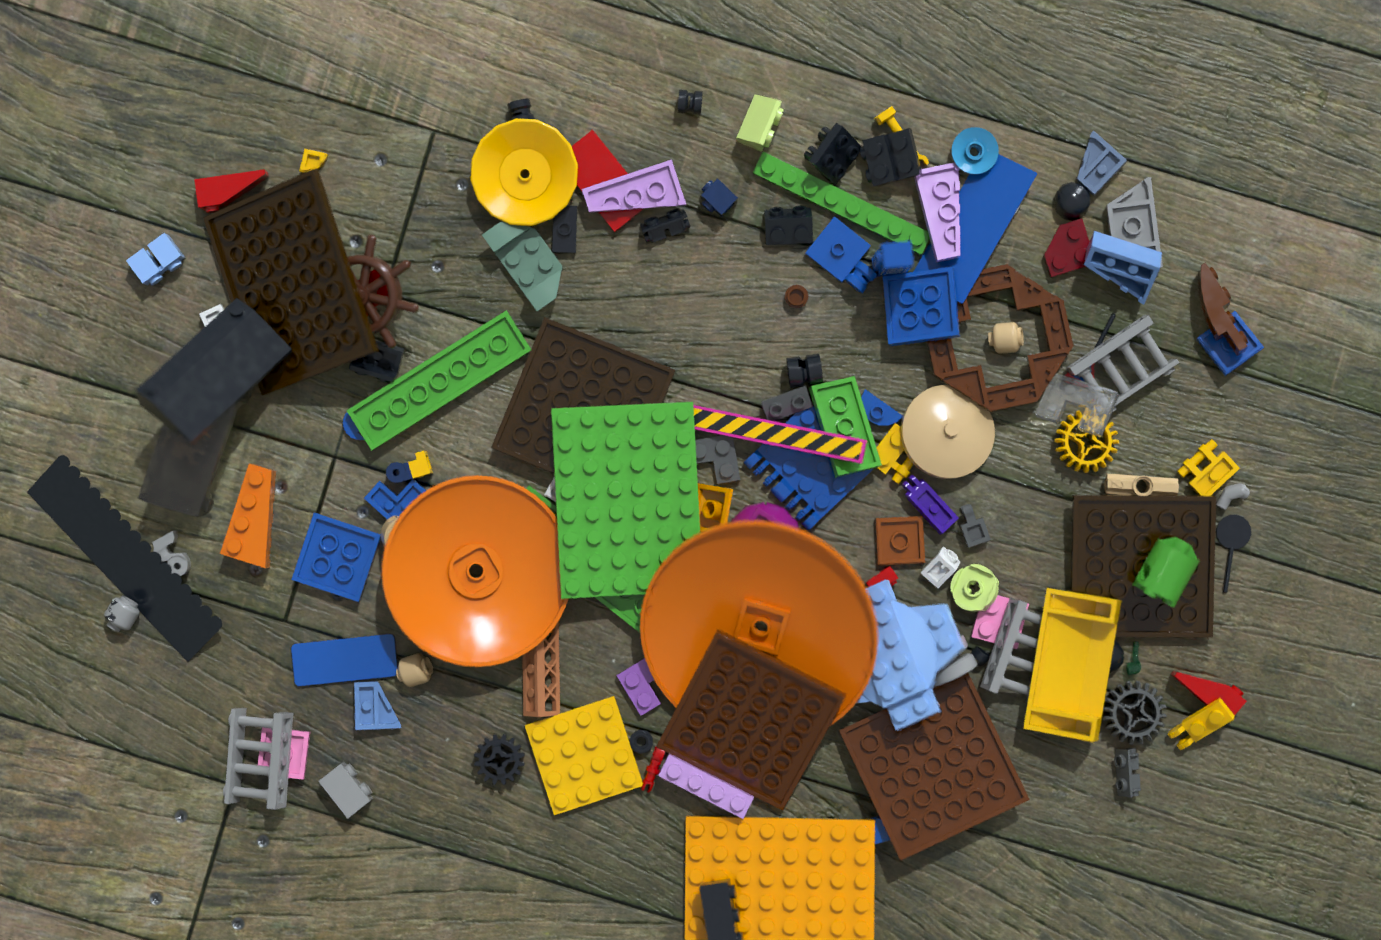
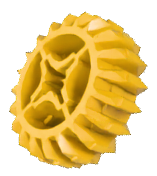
M1086 409L1083 417L1080 410L1075 412L1076 419L1071 414L1067 416L1069 424L1065 421L1060 422L1065 430H1056V433L1062 435V438H1056L1054 442L1062 443V447H1057L1055 450L1056 452L1064 451L1065 454L1059 457L1061 461L1069 458L1066 463L1067 467H1071L1073 463H1076L1074 471L1078 472L1081 466H1083V472L1088 473L1089 466H1091L1093 472H1097V463L1102 468H1105L1106 463L1104 459L1109 462L1113 460L1112 456L1108 453H1117L1118 450L1112 448L1111 445L1119 444V440H1112V436L1117 435L1118 432L1117 430L1109 431V428L1114 425L1113 422L1104 424L1107 420L1106 415H1103L1099 420V413L1097 411H1094L1092 417H1090V410ZM1089 422L1084 433L1071 432L1078 423ZM1096 426L1103 432L1105 444L1097 440L1095 436ZM1089 434V441H1092L1094 444L1087 445V448H1085V443L1078 438H1085ZM1068 439H1071V441L1078 445L1077 457L1071 452ZM1090 449L1102 450L1101 454L1094 460L1084 461Z

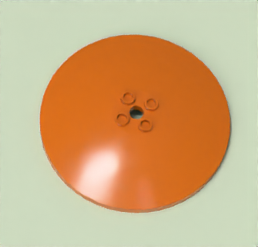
M464 476L442 482L426 490L415 498L400 514L385 544L381 571L385 599L394 620L407 637L419 648L432 656L453 664L474 667L492 666L522 656L536 647L553 630L561 618L569 599H561L556 516L535 494L505 479L491 476ZM473 564H478L482 568V574L478 578H473L469 573V569Z

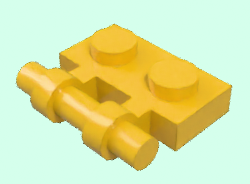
M894 423L876 447L882 464L877 469L884 474L890 468L894 469L896 473L891 479L899 484L904 477H908L910 474L909 470L914 464L908 457L902 465L896 462L905 450L901 441V427Z
M1212 439L1206 445L1202 444L1198 448V452L1192 458H1187L1182 463L1183 466L1177 471L1182 478L1189 472L1192 473L1194 478L1188 484L1198 495L1211 496L1240 469L1224 451L1217 456L1213 454L1212 451L1218 445ZM1206 458L1210 463L1200 471L1197 465Z

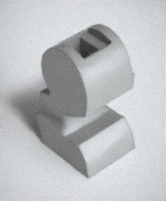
M175 530L153 541V552L160 554L161 561H168L172 569L171 574L177 573L182 576L189 572L191 561L186 553H173L170 551V545L177 542L178 533Z

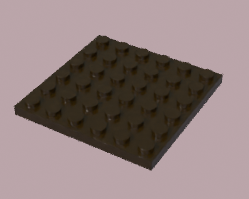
M544 317L491 448L554 473L552 408L663 403L676 370Z
M1073 495L1071 592L1122 600L1116 637H1213L1216 496ZM1177 537L1192 546L1197 559L1200 561L1175 607H1172L1163 602L1162 599L1154 598L1144 593L1143 590L1134 586L1133 583L1156 540Z

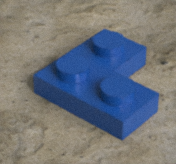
M412 479L397 496L385 484L379 481L364 499L386 519H389L392 516H400L404 509L415 498L425 492L426 489Z

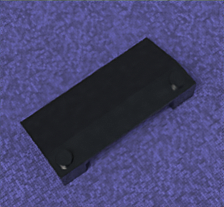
M236 298L136 389L139 405L193 445L292 352V348L252 308Z

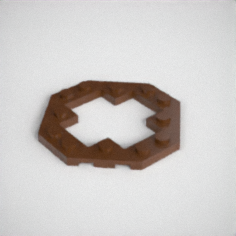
M1008 264L983 269L967 297L1012 289L1016 311L1040 307L1049 351L1027 355L1031 379L986 388L981 365L958 370L951 338L927 341L934 376L989 412L1036 403L1074 346L1064 300L1043 289L1041 285L1028 277L1026 278ZM967 297L964 303L957 301L959 323L971 320Z

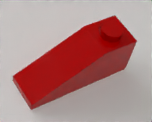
M263 169L194 179L198 208L205 210L206 213L219 211V208L228 206L269 177L268 172Z
M1176 671L1170 674L1206 706L1221 698L1235 716L1247 702L1242 698L1244 693L1235 685L1230 687L1222 683Z

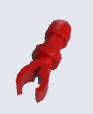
M656 746L650 765L646 767L647 774L641 786V790L644 791L646 784H649L647 793L654 786L655 776L660 772L658 768L665 754L664 750Z

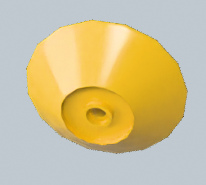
M514 119L495 126L480 140L471 159L470 181L477 200L491 216L510 225L534 226L553 219L568 205L577 186L578 163L571 144L556 128L535 119ZM524 170L529 171V173H530L529 177H528V178H522V177H521L522 171H524Z

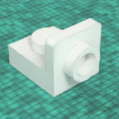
M942 547L938 554L924 567L921 574L939 588L957 570L960 561L953 551Z

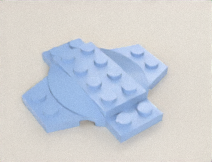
M883 580L866 588L871 598L878 624V650L869 683L856 703L873 702L887 708L895 729L901 730L941 712L932 691L936 683L934 681L936 673L940 669H944L965 647L947 604L908 607L906 604L897 602L889 580Z

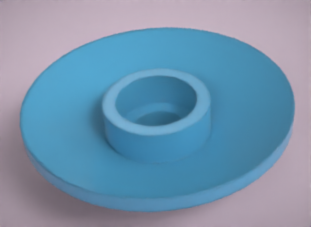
M971 127L963 130L956 136L952 144L951 153L953 161L959 169L969 174H981L993 167L998 158L999 148L995 137L989 131L979 127ZM971 148L977 149V156H972L970 154Z

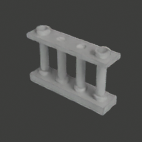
M1149 315L1140 317L1066 367L1071 376H1076L1077 374L1079 377L1082 376L1101 405L1094 410L1099 415L1104 414L1107 416L1117 409L1115 405L1160 375H1163V377L1169 375L1175 370L1174 366L1179 363L1177 359L1172 358L1167 361L1149 334L1150 329L1148 327L1153 324ZM1135 335L1138 338L1141 337L1159 365L1158 368L1147 374L1129 346V339ZM1116 348L1118 351H1122L1140 379L1130 387L1126 385L1110 360L1111 356L1109 353ZM1095 362L1103 365L1120 391L1118 395L1108 400L1090 372L1091 368L1089 366Z
M1010 597L980 687L998 693L1001 687L1027 695L1025 702L1028 703L1030 686L1004 678V673L1008 665L1033 672V662L1012 656L1011 652L1016 642L1037 649L1038 639L1019 633V628L1023 620L1041 625L1042 615L1027 611L1028 603Z
M247 708L231 709L228 719L230 733L226 784L223 788L224 804L240 802V797L265 799L267 801V809L286 808L293 713H274L273 719L246 716ZM245 726L271 728L273 731L271 743L244 740ZM243 750L270 752V765L243 764ZM242 773L268 776V789L241 787Z

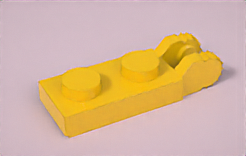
M1218 698L1183 719L1182 723L1172 728L1167 735L1172 739L1186 730L1189 735L1177 743L1179 750L1190 746L1194 741H1199L1231 722L1235 716L1222 699Z

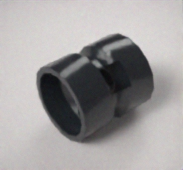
M819 354L806 355L805 359H801L799 356L786 358L790 388L802 387L805 382H808L809 385L823 383Z

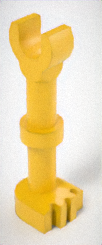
M893 106L874 118L879 126L886 122L893 133L902 130L894 118L896 111ZM917 152L919 160H922L925 165L929 164L927 157Z

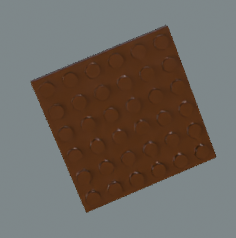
M717 629L656 747L783 811L842 705L846 694Z
M968 672L953 681L933 687L932 691L941 711L933 716L901 730H896L886 708L839 730L900 861L1030 800Z

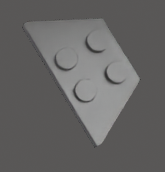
M1148 177L1106 205L1109 235L1161 252L1151 177ZM1161 257V264H1160V268H1162V267H1163V264H1162V257Z

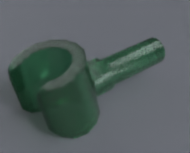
M1133 641V661L1126 662L1128 675L1137 674L1141 670L1138 657V641Z

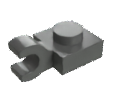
M971 504L961 506L960 508L966 523L961 524L960 527L967 547L969 548L991 540L983 517L976 519Z

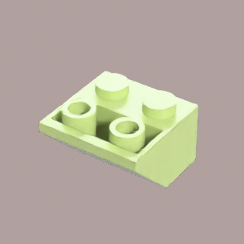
M755 94L736 141L761 152L764 146L769 148L775 132L771 129L773 125L778 126L784 109L780 108L782 101Z

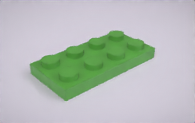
M855 376L811 386L809 391L821 431L867 440L863 464L830 458L835 478L880 467L882 464Z

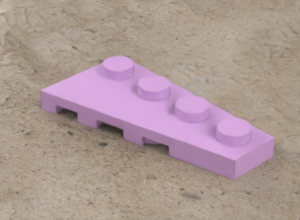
M672 160L582 189L589 213L686 206Z
M955 163L921 169L922 175L915 176L914 180L935 261L941 262L959 258L960 169Z

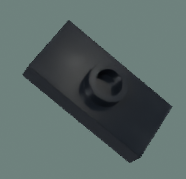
M566 206L553 218V253L576 254L577 206Z

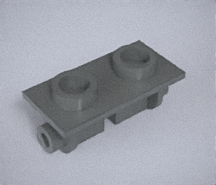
M806 386L761 401L766 418L770 421H775L813 407Z
M1136 748L1115 749L1114 764L1117 777L1115 785L1118 796L1132 798L1133 796H1139V791H1141L1140 774H1132V770L1139 769V753L1136 752Z

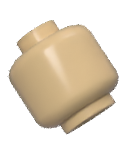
M1015 322L995 324L993 332L988 333L989 346H994L995 351L999 354L1017 352L1020 346L1024 345L1022 327H1018Z
M419 653L402 658L396 669L398 680L408 687L428 682L433 674V666L430 659Z

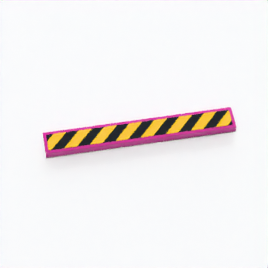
M693 405L695 430L863 464L867 440Z

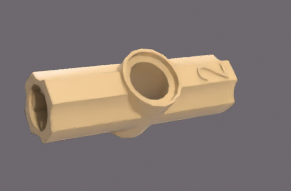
M1107 473L1104 489L1105 494L1178 495L1179 484L1177 478ZM1139 480L1145 481L1147 485L1143 493L1136 489V484Z

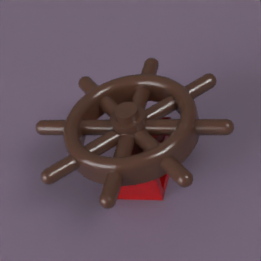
M371 234L367 237L364 254L348 256L350 266L362 265L360 279L358 280L354 273L353 275L366 314L373 322L370 325L373 334L379 332L389 348H394L396 341L387 327L393 323L400 310L416 313L419 310L417 304L402 300V289L397 277L408 270L411 264L408 260H404L394 268H391L385 261L374 256L376 236ZM377 305L387 306L382 317L377 312Z

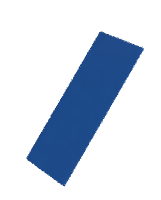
M998 154L995 164L988 171L981 174H969L959 191V258L936 262L930 242L913 272L953 267L956 298L958 302L964 303L1037 173Z

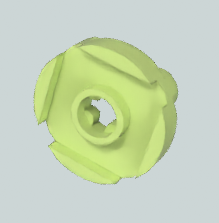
M971 564L955 573L950 588L955 599L954 601L959 607L970 612H983L996 600L999 581L988 568L979 564ZM978 582L980 590L975 592V594H971L970 585H975Z

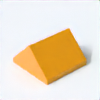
M698 483L700 532L727 523L733 489Z

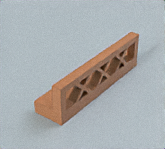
M558 621L551 631V636L548 640L545 638L536 647L522 655L523 716L545 717L560 714ZM547 650L551 653V660L548 664L544 659V654ZM548 673L552 678V683L549 687L545 685V677ZM548 697L552 700V711H545V701Z

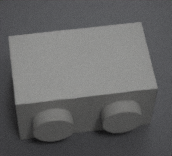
M342 762L318 782L348 819L373 798L370 795L372 791L365 782L361 784L357 779L356 775L358 773L350 763L346 765L345 762Z

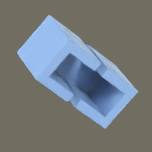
M163 233L147 245L161 266L158 265L150 252L144 248L126 261L143 284L155 285L163 279L162 275L165 271L170 270L172 272L182 265L181 261L185 257L171 237Z

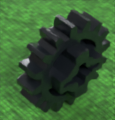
M497 733L493 734V740L486 737L484 739L486 745L480 743L478 745L481 752L474 753V756L479 758L474 763V766L481 767L477 772L478 775L485 773L484 781L492 778L493 785L498 780H501L502 785H505L506 778L513 782L515 780L513 774H521L518 766L525 765V762L520 760V758L525 756V753L518 751L522 745L517 744L515 746L513 744L515 741L514 737L506 740L507 735L505 733L501 739L498 738ZM502 744L509 746L513 752L503 749ZM492 745V754L484 757L486 750ZM497 753H500L501 757L507 758L502 762V765H499L498 761H491L496 758ZM515 761L513 769L507 773V764ZM487 767H493L497 771V774H494L491 771H489Z

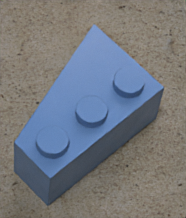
M1094 231L1086 249L1084 265L1107 281L1110 279L1119 285L1122 291L1125 293L1128 291L1138 298V302L1144 305L1159 272L1162 252Z

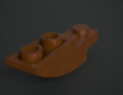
M1205 262L1200 267L1198 279L1199 297L1204 318L1215 340L1218 341L1225 337L1236 356L1246 351L1248 340L1242 331L1238 332L1236 329L1233 315L1229 311H1225L1229 307V299H1231L1228 290L1220 286L1217 281L1218 275L1212 267L1209 268Z

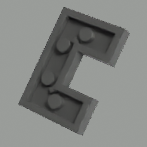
M721 435L695 440L696 462L699 464L713 461L717 484L740 480L732 437Z

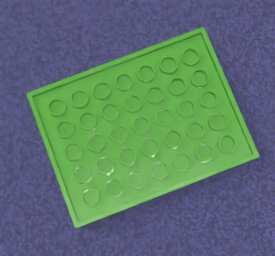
M693 402L552 408L561 599L646 594L647 588L662 562L684 541L700 533Z

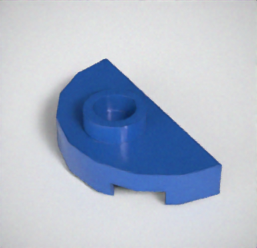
M864 389L861 398L867 418L871 423L878 426H889L897 423L903 417V415Z

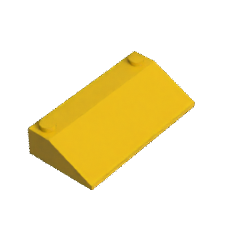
M1047 588L1023 729L1090 742L1098 741L1122 600Z

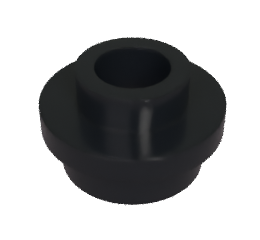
M637 730L631 735L630 746L636 753L643 754L652 748L653 738L649 732ZM639 737L645 738L646 744L643 746L638 745L637 739Z

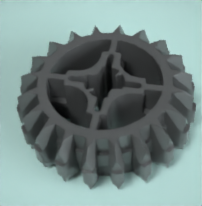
M1136 680L1134 687H1132L1130 681H1126V689L1121 684H1118L1117 689L1119 693L1110 690L1109 693L1114 698L1112 700L1107 697L1105 698V702L1110 703V706H1104L1103 711L1109 712V715H1104L1102 718L1104 721L1111 720L1105 726L1106 729L1109 730L1115 727L1111 735L1116 737L1120 734L1119 741L1124 742L1127 736L1129 744L1134 743L1135 737L1139 744H1143V736L1148 741H1151L1150 732L1158 735L1159 731L1155 727L1157 725L1164 727V723L1160 722L1159 718L1167 717L1166 714L1160 713V710L1166 709V705H1158L1163 697L1161 695L1154 697L1157 693L1156 688H1152L1148 692V683H1144L1141 688L1140 681ZM1139 693L1137 698H1134L1130 704L1120 702L1129 694ZM1145 697L1151 703L1152 716L1144 711ZM1135 706H1137L1136 710L1144 715V717L1134 716L1132 718V714L1129 713L1130 711L1124 708L1135 709ZM1117 709L1125 714V725L1123 728L1117 720ZM1138 721L1148 722L1147 726L1143 729L1130 731Z

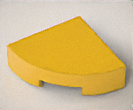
M304 148L299 172L305 173L312 169L321 168L326 162L328 154Z

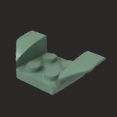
M499 222L482 234L536 311H539L556 299L563 266L535 228Z

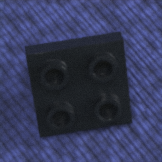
M835 123L831 130L823 127L821 130L826 134L818 133V140L822 141L818 149L814 146H809L807 149L812 154L807 151L804 153V158L835 186L844 176L854 159L857 158L861 147L853 136L838 123Z

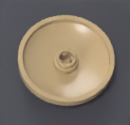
M939 385L923 391L911 401L903 415L901 422L903 448L911 462L922 472L932 477L956 479L974 472L986 461L993 448L995 428L991 413L949 385Z

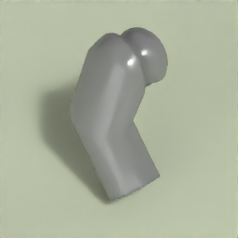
M1241 483L1227 486L1219 497L1216 506L1226 510L1232 499H1246L1250 494V490L1245 484Z

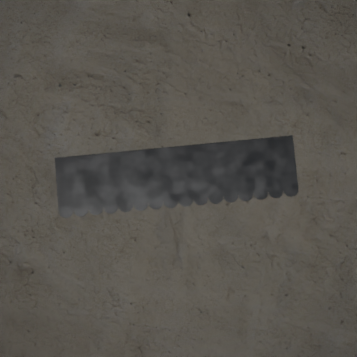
M60 455L27 491L126 597L138 604V610L187 662L221 629L222 620L218 616H212V610L209 606H201L202 599L198 595H191L192 589L188 584L181 585L182 579L177 573L171 574V566L166 562L161 563L160 554L151 552V545L147 541H141L140 533L136 530H131L129 521L125 519L120 520V512L117 509H110L111 504L106 498L100 499V491L95 487L90 488L89 479L80 477V470L76 466H70V460L67 456Z

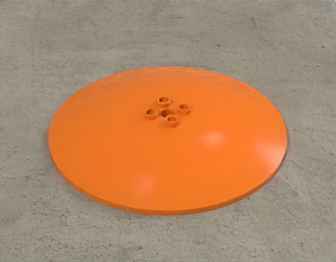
M738 521L711 527L694 535L674 549L655 572L643 600L640 634L644 657L656 684L675 707H677L717 629L845 693L846 697L830 726L841 719L855 705L868 685L874 670L878 650V624L871 598L862 580L850 564L832 547L807 532L788 525L766 521ZM763 621L767 624L768 628L761 631L756 628L755 623Z

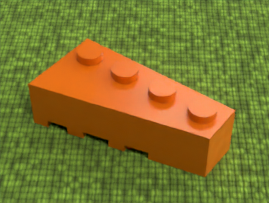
M249 463L220 554L263 568H270L276 471Z

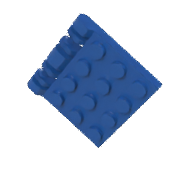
M814 407L795 413L785 423L821 431ZM762 444L743 462L751 469L762 457L766 459L753 471L756 476L760 475L769 464L773 466L776 471L769 475L763 484L767 487L779 474L783 477L770 491L780 502H783L794 490L798 493L785 506L788 510L797 505L801 498L807 502L808 505L801 509L795 517L799 521L811 509L814 510L802 523L807 531L873 470L870 469L835 478L829 457Z

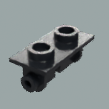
M673 209L660 218L655 216L646 219L644 223L640 224V227L644 233L646 243L650 241L654 243L667 238L665 229L669 228L671 236L686 232V229L690 228V224L684 209Z

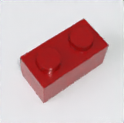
M888 566L865 583L868 587H871L883 580H889L890 585L893 586L897 583L898 576L891 566Z

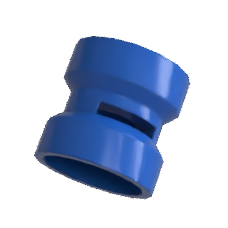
M859 261L855 265L853 273H849L845 277V281L859 293L863 294L867 289V284L873 281L877 274L866 264Z

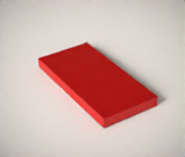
M593 129L572 145L578 163L577 186L581 191L584 188L628 174ZM644 209L598 213L615 233Z

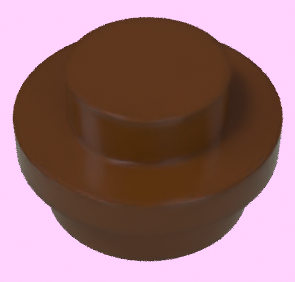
M792 285L786 290L785 301L792 308H801L808 301V292L801 285Z

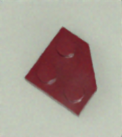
M1083 219L1058 226L1054 237L1043 255L1050 278L1086 267L1084 261L1086 249L1090 241Z

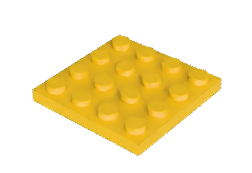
M615 696L525 725L554 815L642 786L643 782L630 746Z

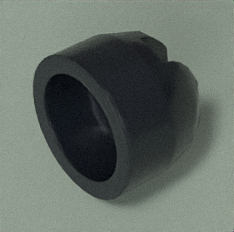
M975 646L970 653L977 660V666L986 664L990 658L989 654L979 646Z

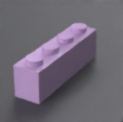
M670 753L658 775L742 819L754 798L753 795Z

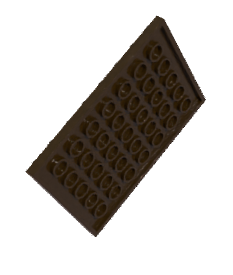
M318 169L307 171L203 217L231 303L238 298L252 308L292 348V352L258 383L262 396L378 351Z

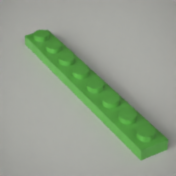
M762 152L753 171L754 175L894 243L911 241L912 252L922 255L930 239L928 231L765 152Z

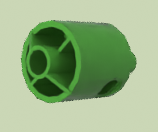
M1177 537L1164 540L1157 539L1133 585L1143 590L1144 593L1154 598L1158 597L1166 604L1175 607L1200 560L1197 559L1192 546Z

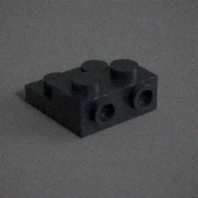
M911 128L862 140L863 146L860 147V154L863 160H867L869 169L865 171L866 178L873 186H883L922 175Z

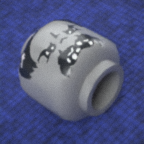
M123 595L121 598L115 597L104 613V617L108 621L107 626L116 632H119L120 629L130 630L140 613L137 608L138 604Z

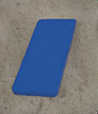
M392 634L298 643L291 647L294 681L297 686L396 676V669L398 668L395 637Z

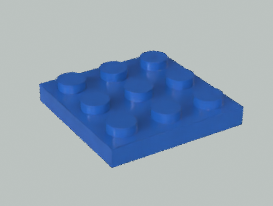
M953 267L883 276L889 346L960 337Z
M313 513L291 580L360 602L381 534Z

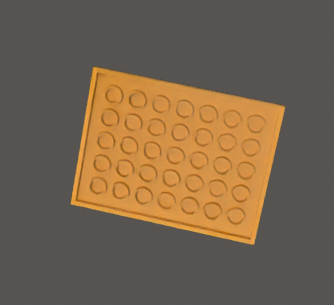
M687 815L685 845V940H708L699 886L703 882L730 879L731 885L735 884L737 898L733 899L734 907L738 908L740 912V922L737 923L738 932L743 933L744 940H874L875 820L744 817L742 819L735 816Z

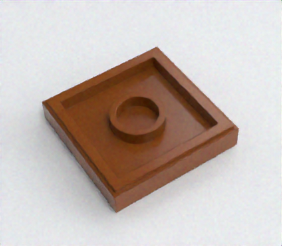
M923 516L875 518L878 565L925 563Z

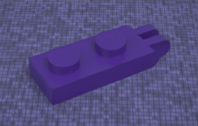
M911 475L908 480L913 487L907 481L902 483V487L907 491L905 497L940 535L943 534L959 519L958 516L925 480H918L915 476Z

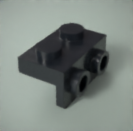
M795 206L791 209L773 207L769 210H764L766 245L813 243L811 208Z
M375 340L378 348L377 352L354 360L349 364V369L353 370L356 374L377 377L382 382H394L400 371L404 348L397 346L389 348L386 343Z

